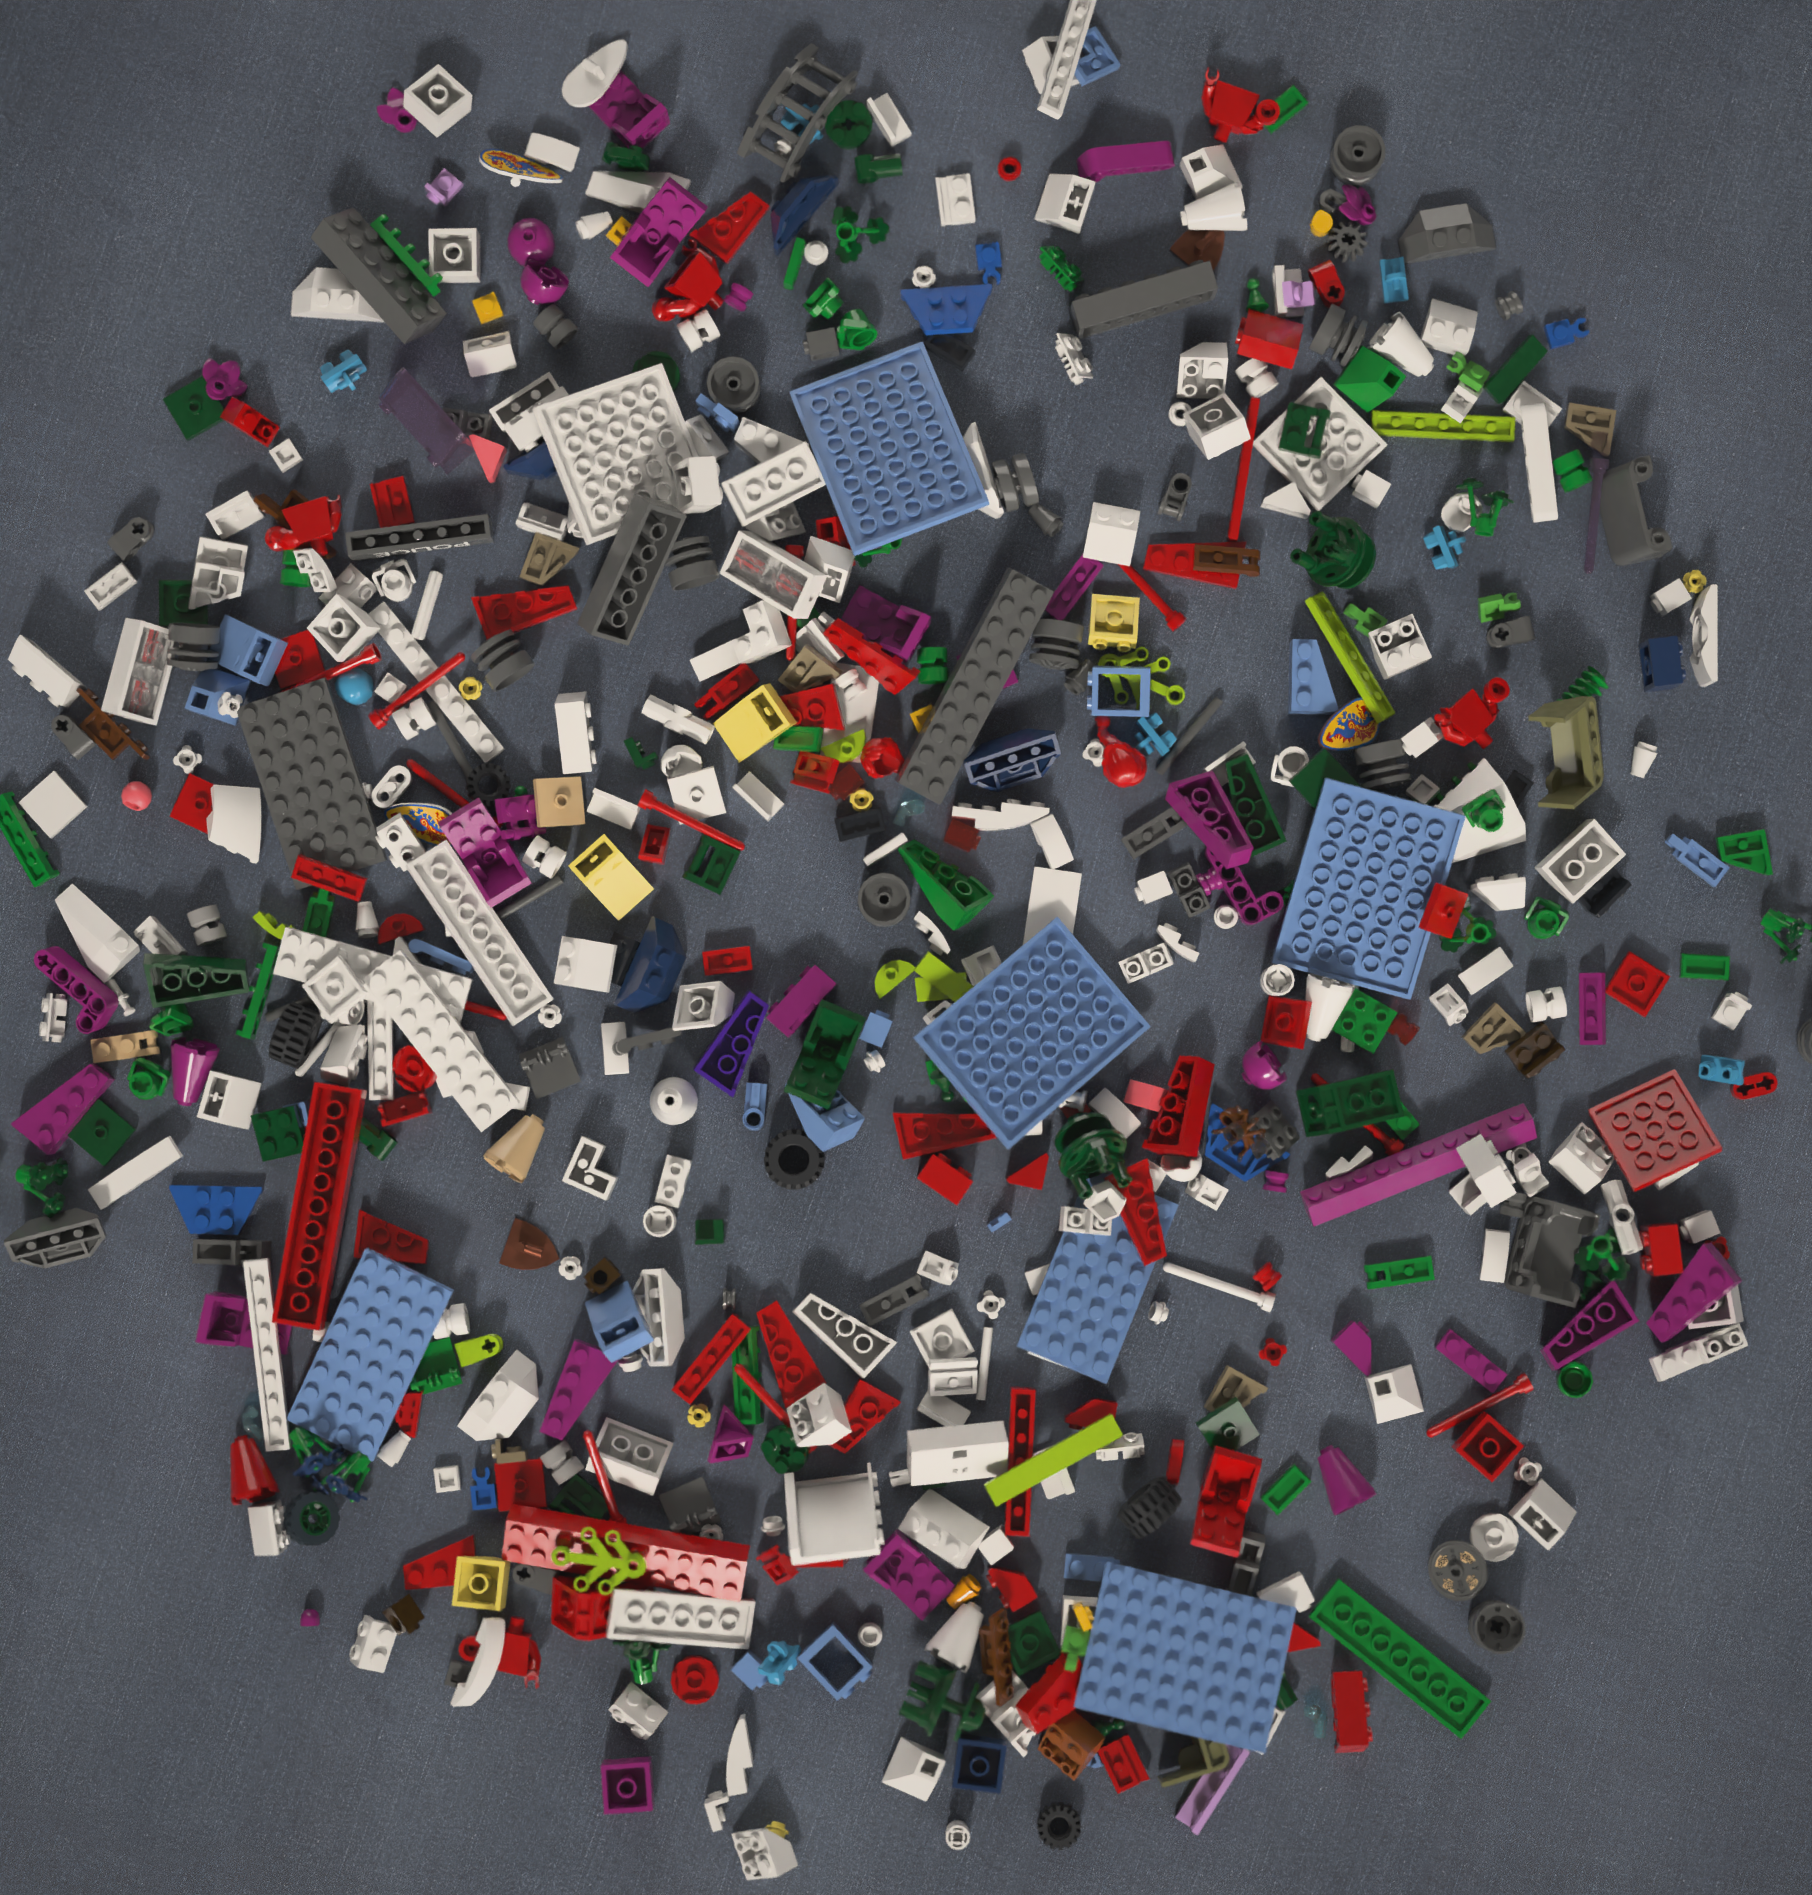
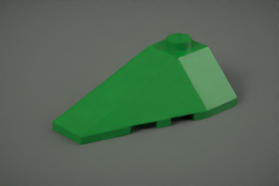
M915 839L899 847L900 855L935 912L953 931L969 923L994 898V895L978 879L970 876V878L964 876L957 871L959 867L953 863L949 866L939 860L937 853Z

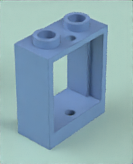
M1093 666L1092 671H1088V686H1092V695H1087V710H1092L1091 716L1149 717L1151 667ZM1099 674L1141 675L1140 709L1098 708Z
M834 1621L798 1655L800 1662L837 1701L841 1697L846 1699L855 1690L853 1686L859 1680L864 1682L873 1673L871 1671L873 1663ZM834 1636L863 1665L839 1689L810 1660Z

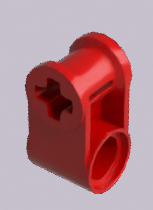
M1329 259L1309 269V278L1314 283V288L1317 290L1323 304L1327 308H1330L1332 303L1340 306L1343 302L1345 289L1332 261ZM1330 292H1332L1334 295L1338 294L1337 299H1335L1333 296L1329 297Z

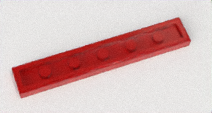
M1252 398L1248 403L1246 425L1251 439L1243 442L1241 446L1227 542H1236L1238 540L1260 399Z

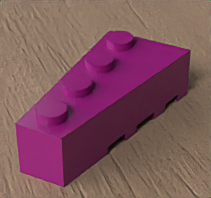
M1213 770L1169 783L1165 800L1222 865L1229 869L1248 863L1253 846Z
M89 1064L17 1118L11 1125L46 1154H55L68 1138L67 1135L94 1103L101 1098L115 1078L99 1065Z
M1615 1280L1609 1281L1540 1349V1352L1551 1370L1554 1371L1639 1322V1319Z
M579 1339L574 1340L539 1432L563 1440L619 1359L611 1363L600 1347Z

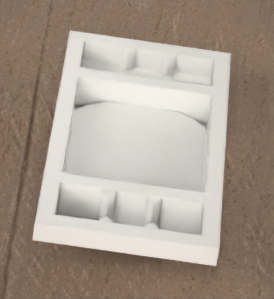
M1710 585L1699 593L1690 616V622L1693 626V653L1690 657V662L1700 687H1706L1718 681L1717 585Z

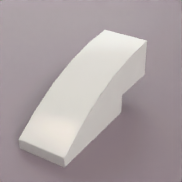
M745 1714L740 1715L729 1747L726 1771L728 1796L748 1792L745 1768L753 1767L754 1761Z

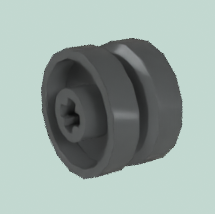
M1355 125L1345 129L1338 135L1330 153L1329 164L1332 173L1339 181L1353 186H1360L1370 182L1377 175L1385 158L1383 139L1374 129L1367 126Z
M733 356L723 358L715 363L708 373L707 387L710 399L716 405L720 403L733 414L739 415L748 412L759 400L761 387L757 371L745 359ZM733 383L735 386L738 383L736 388H731L729 385Z
M1024 452L1012 456L1011 467L1013 472H1011L1008 463L1004 459L991 463L996 489L1007 513L1019 509L1018 494H1020L1023 503L1027 507L1039 503L1034 477Z
M879 873L872 875L862 884L858 894V905L861 914L868 922L875 926L889 927L898 924L905 918L909 911L911 897L908 887L902 879L893 874ZM886 895L889 900L888 903L881 904L879 901L880 897L882 898Z

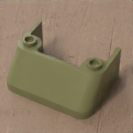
M1581 696L1545 703L1528 716L1529 721H1539L1543 727H1550L1555 769L1546 777L1545 786L1548 789V794L1538 802V807L1575 809L1602 785L1604 772L1597 705L1595 698L1592 696Z
M1191 1736L1193 1744L1182 1748L1178 1754L1180 1769L1157 1776L1162 1788L1224 1769L1229 1763V1753L1226 1744Z

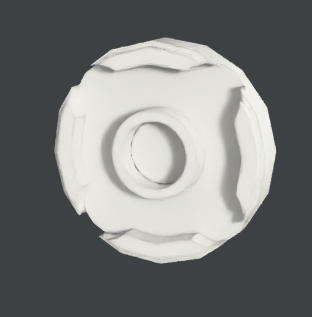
M1492 1512L1476 1519L1470 1528L1469 1535L1471 1545L1480 1551L1485 1560L1493 1562L1502 1561L1511 1556L1516 1549L1519 1538L1517 1528L1509 1518Z

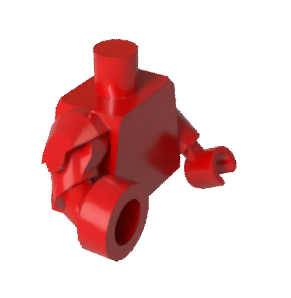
M1209 67L1206 68L1205 77L1207 81L1204 83L1201 100L1204 113L1209 117V124L1217 127L1214 139L1225 143L1230 132L1235 134H1255L1264 129L1262 126L1271 125L1278 120L1280 107L1278 103L1271 99L1261 101L1257 106L1256 114L1250 117L1260 95L1218 80L1219 69H1217L1216 76L1211 77L1208 75Z
M693 239L688 240V245L692 249H688L684 245L682 246V253L687 258L664 287L681 300L663 297L655 300L652 305L653 316L661 322L670 321L676 315H679L678 317L688 318L697 313L706 304L713 310H717L724 302V299L716 293L722 284L716 259L702 248L697 249V243Z
M337 495L336 500H330L329 496H323L282 509L284 519L290 530L281 526L269 528L265 534L267 546L273 551L311 547L320 557L327 555L328 550L325 542L333 540V533L338 530L342 516L340 495Z
M1499 677L1492 678L1484 686L1482 700L1472 688L1450 708L1440 707L1441 714H1435L1434 723L1441 729L1443 738L1463 747L1475 740L1482 749L1486 748L1493 742V739L1485 729L1495 720L1500 711L1497 703L1508 697L1510 692L1508 683Z
M511 1616L509 1626L505 1628L503 1650L497 1671L525 1677L526 1688H528L530 1680H535V1688L537 1689L540 1685L538 1675L542 1660L537 1642L532 1640V1634L522 1632L525 1619ZM478 1632L475 1633L476 1636L471 1635L464 1638L459 1645V1654L466 1661H475L481 1646L475 1640Z

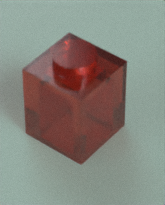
M848 764L835 775L833 784L830 783L828 790H830V794L835 800L840 798L844 802L855 791L864 786L865 782L854 768Z
M952 819L943 843L970 853L971 849H977L981 837L978 836V829Z

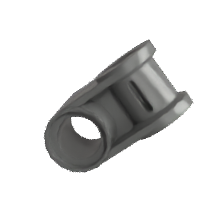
M1178 473L1172 477L1157 514L1161 515L1163 513L1175 517L1176 521L1180 522L1192 485L1188 475ZM1176 480L1185 481L1187 488L1184 491L1176 490L1174 487Z
M134 518L120 531L115 533L108 540L107 544L125 562L131 559L153 537L155 532L154 526L143 518ZM139 525H142V526H143V528H142V529L144 530V533H143V534L139 533V531H140L139 528H138Z
M1530 616L1498 624L1491 628L1486 635L1488 644L1493 648L1521 644L1536 639ZM1495 634H1503L1504 638H1496Z
M59 715L52 720V731L76 759L80 760L96 745L72 717ZM61 722H68L66 726L68 728L67 731L60 730L62 728Z
M517 1563L513 1570V1579L520 1585L552 1595L553 1577L560 1576L561 1570ZM523 1567L528 1568L527 1572L529 1574L525 1577H521L520 1570Z

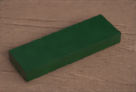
M1529 335L1482 388L1497 404H1502L1548 352L1547 349L1534 335Z

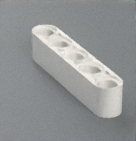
M1545 403L1520 406V418L1533 523L1558 520Z

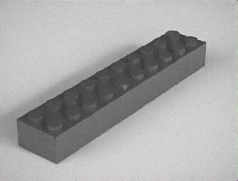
M1006 569L895 777V781L939 805L942 803L1054 591L1014 569Z

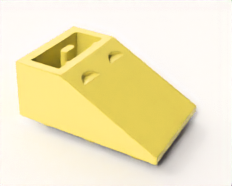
M771 683L760 686L716 720L713 725L740 763L797 722Z
M605 834L568 865L618 921L654 890L649 882Z

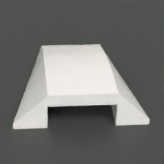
M1485 758L1478 763V766L1471 773H1467L1462 778L1463 781L1453 790L1451 789L1438 805L1434 806L1464 815L1462 812L1463 806L1491 789L1496 790L1506 808L1502 809L1503 825L1495 832H1487L1477 826L1472 828L1467 818H1465L1452 863L1526 841L1524 820L1505 782Z

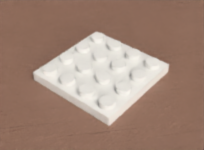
M1322 377L1294 402L1331 411L1330 419L1326 421L1320 448L1322 450L1320 459L1278 450L1287 410L1253 442V446L1289 483H1295L1301 495L1317 511H1320L1388 445ZM1310 417L1304 447L1311 448L1317 422L1316 417Z

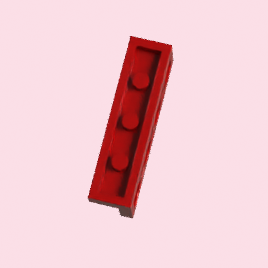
M733 1313L671 1390L691 1405L752 1328L740 1320L736 1313Z

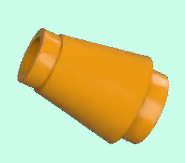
M968 1574L966 1577L962 1576L946 1598V1601L953 1609H957L963 1603L979 1595L982 1586L971 1574Z

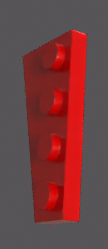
M1247 541L1148 545L1143 570L1236 589L1240 574L1193 570L1194 546L1197 544L1245 548Z
M569 586L471 597L487 640L506 630H512L516 633L578 609Z
M836 618L823 632L833 644L842 649L850 659L857 662L865 669L867 674L873 676L887 691L894 695L899 693L920 673V670L915 667L909 669L903 665V659L897 655H894L892 658L883 652V646L864 640V634L839 618Z
M892 1113L903 1160L997 1138L978 1114Z
M1148 1158L1126 1167L1129 1175L1132 1177V1182L1126 1187H1119L1113 1174L1103 1178L1104 1181L1109 1180L1126 1198V1203L1120 1216L1144 1266L1167 1256Z
M778 1300L756 1312L784 1406L787 1408L827 1382Z

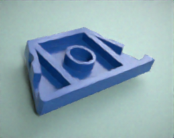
M992 284L901 290V298L909 306L911 314L920 323V328L925 335L969 333L974 331L977 320L985 308L987 298L992 293Z
M1211 1103L1204 1151L1206 1157L1244 1182L1289 1157L1290 1154L1285 1152L1275 1160H1272L1270 1157L1267 1158V1155L1261 1149L1267 1143L1261 1146L1258 1145L1264 1140L1263 1137L1254 1140L1256 1144H1252V1148L1250 1147L1244 1156L1241 1157L1239 1153L1244 1148L1243 1139L1231 1147L1229 1143L1234 1138L1230 1135L1229 1131L1222 1134H1214L1215 1129H1222L1226 1126L1219 1119V1114L1224 1110Z
M169 1185L171 1194L190 1234L240 1235L247 1218L251 1215L255 1203L264 1190V1187Z

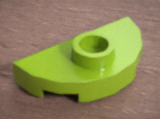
M862 729L822 747L821 751L826 757L839 760L840 763L853 761L860 756L865 745V731Z
M902 960L890 961L883 965L875 978V991L878 997L881 999L913 973L915 967L911 963Z

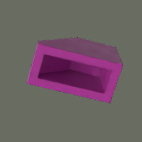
M1351 1320L1331 1341L1368 1377L1371 1374V1338L1367 1333L1370 1331L1360 1321L1356 1324Z

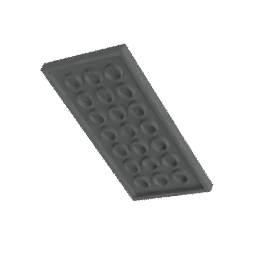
M322 678L240 706L237 714L291 875L297 857L300 854L348 872L388 860L384 848L380 846L375 838L378 835L376 824L327 678ZM293 879L296 890L312 886Z

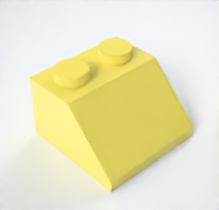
M458 1556L452 1606L501 1611L506 1608L511 1562L501 1560L502 1558Z

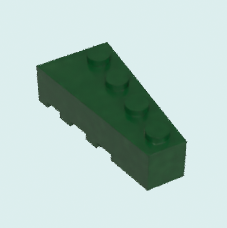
M1242 753L1225 761L1232 808L1253 846L1250 858L1287 842L1248 753Z
M144 953L143 966L152 1008L250 992V980L245 959Z

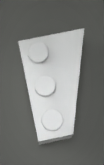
M563 386L540 400L530 409L522 412L520 416L510 423L507 422L503 425V428L520 452L525 449L528 453L539 445L537 440L543 437L533 408L568 396L569 394Z
M745 417L742 418L734 437L735 445L757 464L803 442Z
M587 691L558 694L555 701V711L563 774L591 772L593 764H597L596 750H592L591 741H594L593 726L589 724L591 705L587 701Z

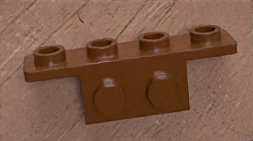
M295 489L291 490L281 506L264 493L255 496L253 499L262 512L270 514L276 519L278 525L289 530L290 528L284 519L282 509L309 501ZM325 542L328 554L321 558L329 559L334 557L337 551Z
M79 687L76 690L95 709L79 726L112 760H115L129 745L143 759L148 760L150 758L146 752L149 750L148 747L139 739L135 741L130 736L132 731L123 722L118 724L113 719L114 714L101 711L102 707L97 702L99 698L91 689L85 690Z
M1001 1608L989 1617L990 1626L983 1625L979 1628L982 1673L994 1676L997 1706H1003L1014 1696L1010 1657L1011 1644L1008 1633L1009 1621L1007 1619V1610Z

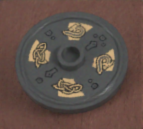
M1460 1540L1447 1541L1439 1545L1430 1556L1428 1563L1430 1580L1436 1590L1446 1598L1455 1601H1466L1477 1596L1485 1587L1488 1578L1487 1564L1483 1555L1473 1545Z

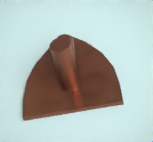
M1188 230L1169 250L1188 265L1198 260H1203V262L1210 261L1214 270L1220 261L1224 249V230Z
M515 1218L499 1264L520 1270H533L548 1266L560 1259L555 1246L545 1233L538 1227Z

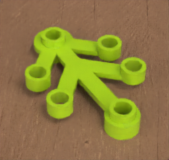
M1138 647L1134 652L1121 657L1115 654H1105L1100 658L1098 666H1105L1107 662H1112L1114 666H1124L1136 660L1144 662L1147 660L1149 652L1145 647ZM1143 650L1146 653V657L1139 658L1137 652ZM1160 657L1156 662L1142 667H1151V674L1157 671L1165 672L1170 667V660L1167 657ZM1161 660L1167 662V667L1164 669L1159 667V661ZM1102 674L1110 679L1115 692L1114 700L1118 705L1126 704L1129 699L1128 693L1123 690L1119 676L1128 679L1137 703L1136 709H1139L1141 675ZM1150 679V690L1165 696L1167 702L1171 705L1182 703L1185 698V691L1182 687L1178 685L1167 687ZM1172 692H1177L1179 694V699H1171L1170 694ZM1123 693L1126 696V700L1123 702L1119 701L1117 695Z
M592 1527L584 1528L581 1532V1538L591 1545L598 1556L573 1553L566 1546L556 1547L551 1554L552 1561L558 1566L567 1565L569 1562L596 1566L585 1576L578 1577L574 1581L575 1589L580 1592L587 1590L589 1584L610 1568L621 1570L609 1580H603L599 1583L598 1589L603 1595L610 1594L614 1587L625 1578L640 1577L646 1570L644 1557L637 1553H630L622 1542L619 1532L615 1530L607 1532L605 1540L607 1544L614 1545L622 1559L612 1558L597 1538L596 1531ZM586 1530L593 1532L591 1539L585 1538L584 1533ZM611 1533L617 1535V1541L614 1543L610 1542L608 1538ZM559 1551L565 1553V1559L563 1561H559L557 1559V1553ZM631 1561L638 1563L637 1570L630 1569L629 1564ZM580 1579L586 1582L584 1589L579 1588L577 1585ZM605 1582L610 1584L608 1592L602 1590V1584Z

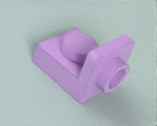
M444 168L431 184L426 183L424 187L428 192L426 196L434 204L437 205L440 202L446 207L464 185Z
M1294 281L1282 282L1284 306L1294 309L1315 305L1314 283L1312 281L1301 283Z

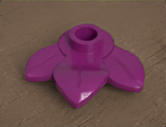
M391 88L387 96V105L377 106L378 115L385 123L393 124L398 131L402 133L411 132L416 127L417 119L403 107L404 94L395 88ZM404 118L409 120V123L406 125L400 122Z
M1350 184L1341 186L1346 195L1347 202L1339 206L1340 211L1349 219L1357 221L1361 225L1372 224L1376 220V212L1368 192L1363 187L1357 189Z
M209 358L205 362L202 375L207 382L206 392L211 399L222 400L227 396L238 397L245 392L247 384L238 380L240 366L236 361H226L218 365L213 359ZM215 385L220 386L222 389H216Z

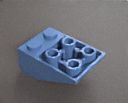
M225 614L220 624V643L212 644L210 647L211 650L219 652V656L208 657V659L217 661L219 665L256 683L269 687L288 643Z
M838 1090L829 1109L789 1094L806 1135L823 1152L853 1139L865 1119Z
M628 1280L585 1302L594 1334L603 1354L611 1363L655 1341Z

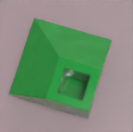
M1360 345L1355 356L1350 359L1333 385L1362 410L1369 412L1392 397L1406 378V375L1388 360Z

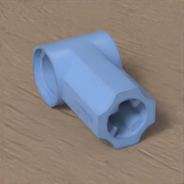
M746 1083L743 1123L751 1131H758L764 1126L767 1084ZM752 1113L760 1115L761 1118L760 1123L756 1126H751L747 1123V1118Z

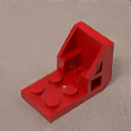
M1215 1446L1200 1485L1191 1545L1238 1557L1245 1516L1253 1497L1262 1465V1458Z
M568 1576L553 1577L551 1623L577 1640L591 1641L605 1638L612 1592L608 1595L601 1594L598 1589L600 1582L595 1580L589 1584L587 1590L580 1592L574 1587V1581L577 1578ZM580 1579L577 1585L579 1588L584 1589L586 1582ZM624 1583L614 1587L653 1591L652 1586L635 1583ZM602 1584V1590L608 1592L610 1586L606 1587Z

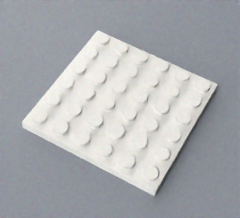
M662 363L533 408L586 545L617 535L635 493L677 508L672 467L688 457L699 456Z

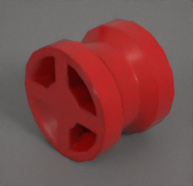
M1268 1261L1254 1273L1252 1278L1255 1281H1259L1262 1284V1289L1266 1292L1283 1275L1280 1272H1276L1273 1269L1272 1263Z

